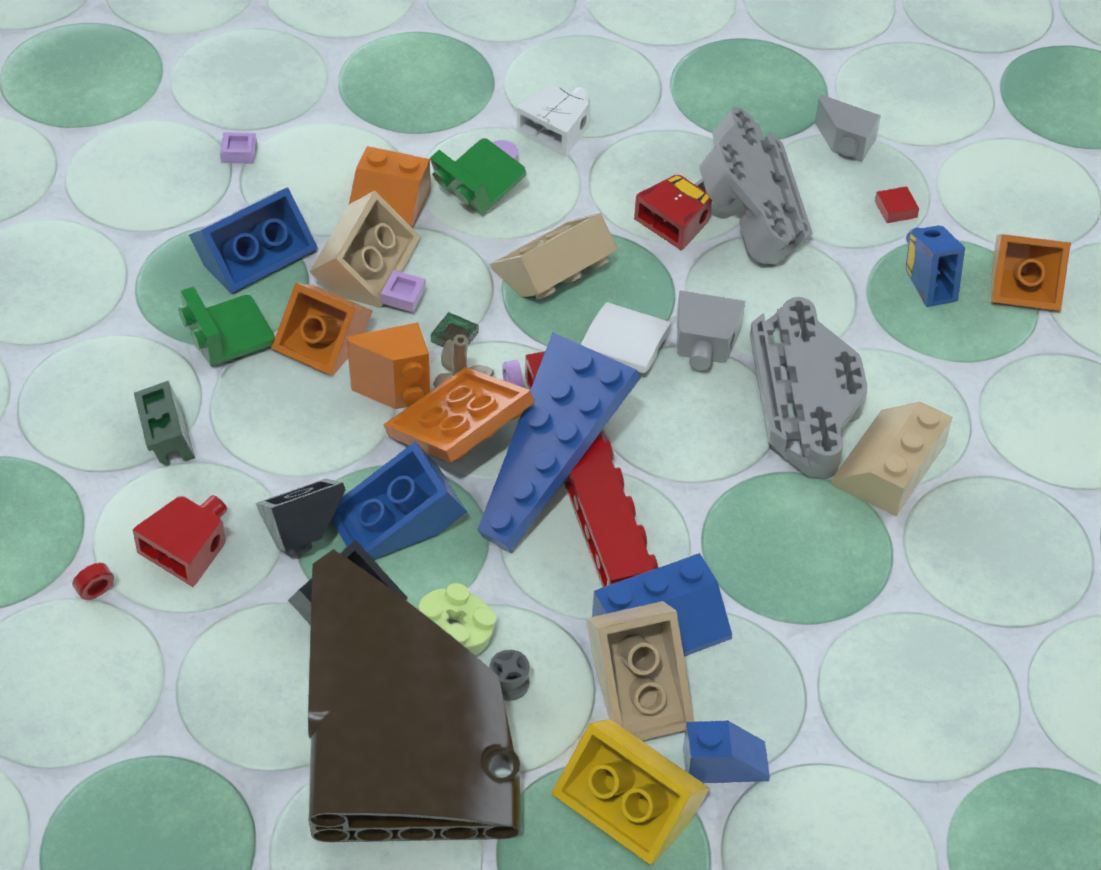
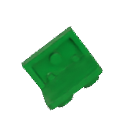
M486 138L476 142L456 161L452 160L441 150H438L430 157L434 169L432 175L437 183L443 188L450 190L462 203L469 205L481 215L488 211L527 175L526 169L522 164Z
M194 286L181 290L183 305L178 307L181 321L185 327L189 326L197 350H202L211 367L272 346L275 339L274 333L252 296L242 295L206 308Z

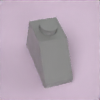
M821 95L818 100L815 124L832 152L863 162L876 140L881 115Z

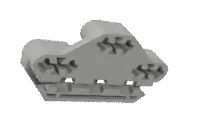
M732 107L712 131L716 146L699 165L706 192L716 204L722 207H729L737 197L742 200L746 213L740 219L739 224L748 252L760 263L777 265L799 248L813 232L783 143L771 131L764 138L760 125L755 123L745 110L739 107Z
M794 297L787 300L783 307L777 309V312L765 321L763 313L751 323L750 339L768 442L781 455L808 477L829 479L838 471L843 448L842 429L847 422L856 421L863 413L867 394V381L860 354L818 321L816 308L810 300L803 297ZM775 328L780 330L782 343H769L768 335H773ZM780 363L786 364L790 380H776L775 372H780ZM787 400L793 401L797 418H783L782 410H787ZM787 438L800 440L803 457L786 447Z

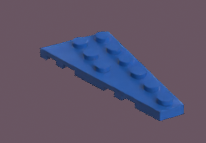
M552 332L530 390L535 403L525 409L520 416L477 529L483 538L509 552L513 550L641 379L636 369Z

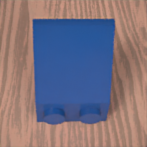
M415 441L345 494L331 520L346 546L356 540L373 559L438 535L467 513V510L437 463Z

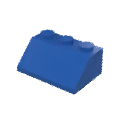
M288 187L273 192L189 234L205 268L229 293H233L318 249Z
M700 553L594 590L592 617L662 601L677 611L684 657L732 639V631L718 581Z

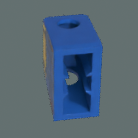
M944 226L913 228L906 235L908 243L906 271L926 307L958 301L965 247Z

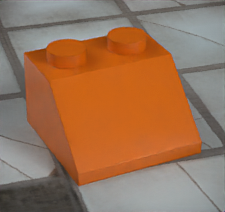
M367 146L355 170L349 204L375 190L413 229L431 189L430 159Z
M295 283L271 349L324 373L334 375L348 359L347 336L365 333L373 311L315 285Z
M418 322L347 336L349 376L352 391L393 409L409 407L430 392L429 352Z

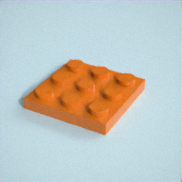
M464 367L427 393L425 397L420 398L383 425L388 437L407 445H411L416 441L426 453L452 463L463 458L471 448L481 441L491 438L496 430L507 422L521 416L523 411L535 403L531 391L526 388Z

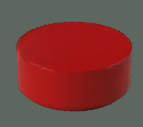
M94 563L76 575L72 586L81 599H94L104 594L112 586L114 575L105 563Z

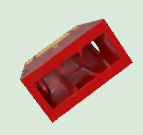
M673 175L636 195L634 220L682 251L709 222L712 200L706 192L703 179L693 184L681 175Z

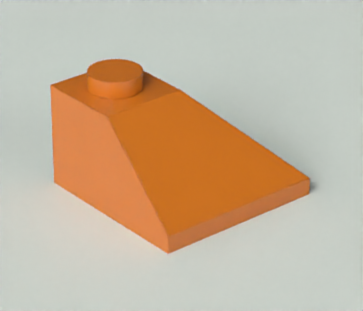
M1006 234L996 235L992 263L991 302L1061 311L1071 242Z

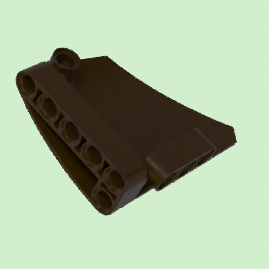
M333 549L312 564L308 735L309 739H311L308 821L312 838L321 842L334 843L510 839L520 835V761L513 748L499 676L425 614ZM498 767H504L510 770L511 774L500 778L492 775L491 771Z

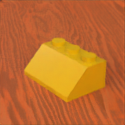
M611 719L589 723L551 794L645 862L653 865L690 824L709 787Z

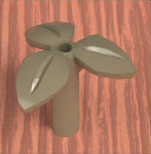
M456 335L453 340L448 339L441 353V363L451 373L437 375L433 382L435 388L464 367H467L468 338L465 335ZM475 365L470 367V369L490 376L494 375V370L487 366Z

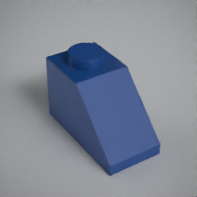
M728 720L686 723L683 744L685 771L702 783L769 781L770 773L764 740Z

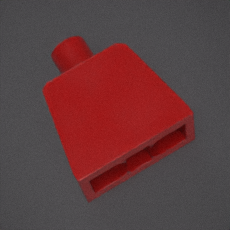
M211 495L201 505L196 504L185 496L175 498L132 529L137 553L191 587H194L225 544L223 521L220 519L227 512L225 503L215 495Z

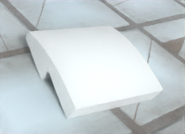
M606 302L590 325L581 345L645 374L656 361L658 348L668 337L672 322Z

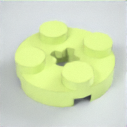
M453 583L448 585L447 589L434 590L421 599L418 607L419 611L434 621L474 655L479 654L488 646L497 619L496 614L483 600L470 593L466 586ZM448 619L457 620V621H459L461 624H458V623L450 624V623H448Z

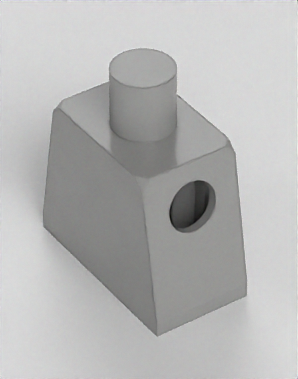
M680 290L676 317L677 353L682 357L690 358L689 364L696 370L708 369L711 361L726 362L742 328L745 301Z

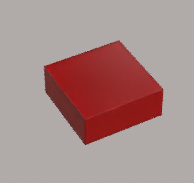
M907 186L876 192L875 203L886 223L918 217L919 206Z

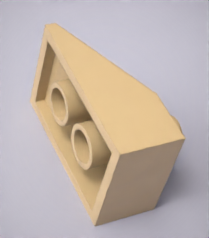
M662 601L586 618L592 657L609 719L641 741L685 731L687 722H695L677 611Z

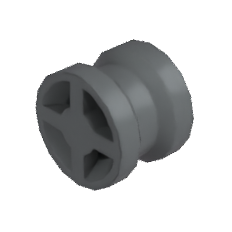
M512 649L496 653L491 659L489 668L499 676L503 699L505 701H514L522 698L529 688L530 665L527 657L521 652ZM513 675L516 676V678H514V679H511V680H508V679H507V678H509V677H511V676H513Z

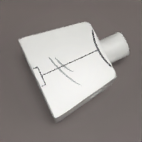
M557 85L549 86L517 106L516 132L566 157L589 126V93L582 87H577L573 92H569Z

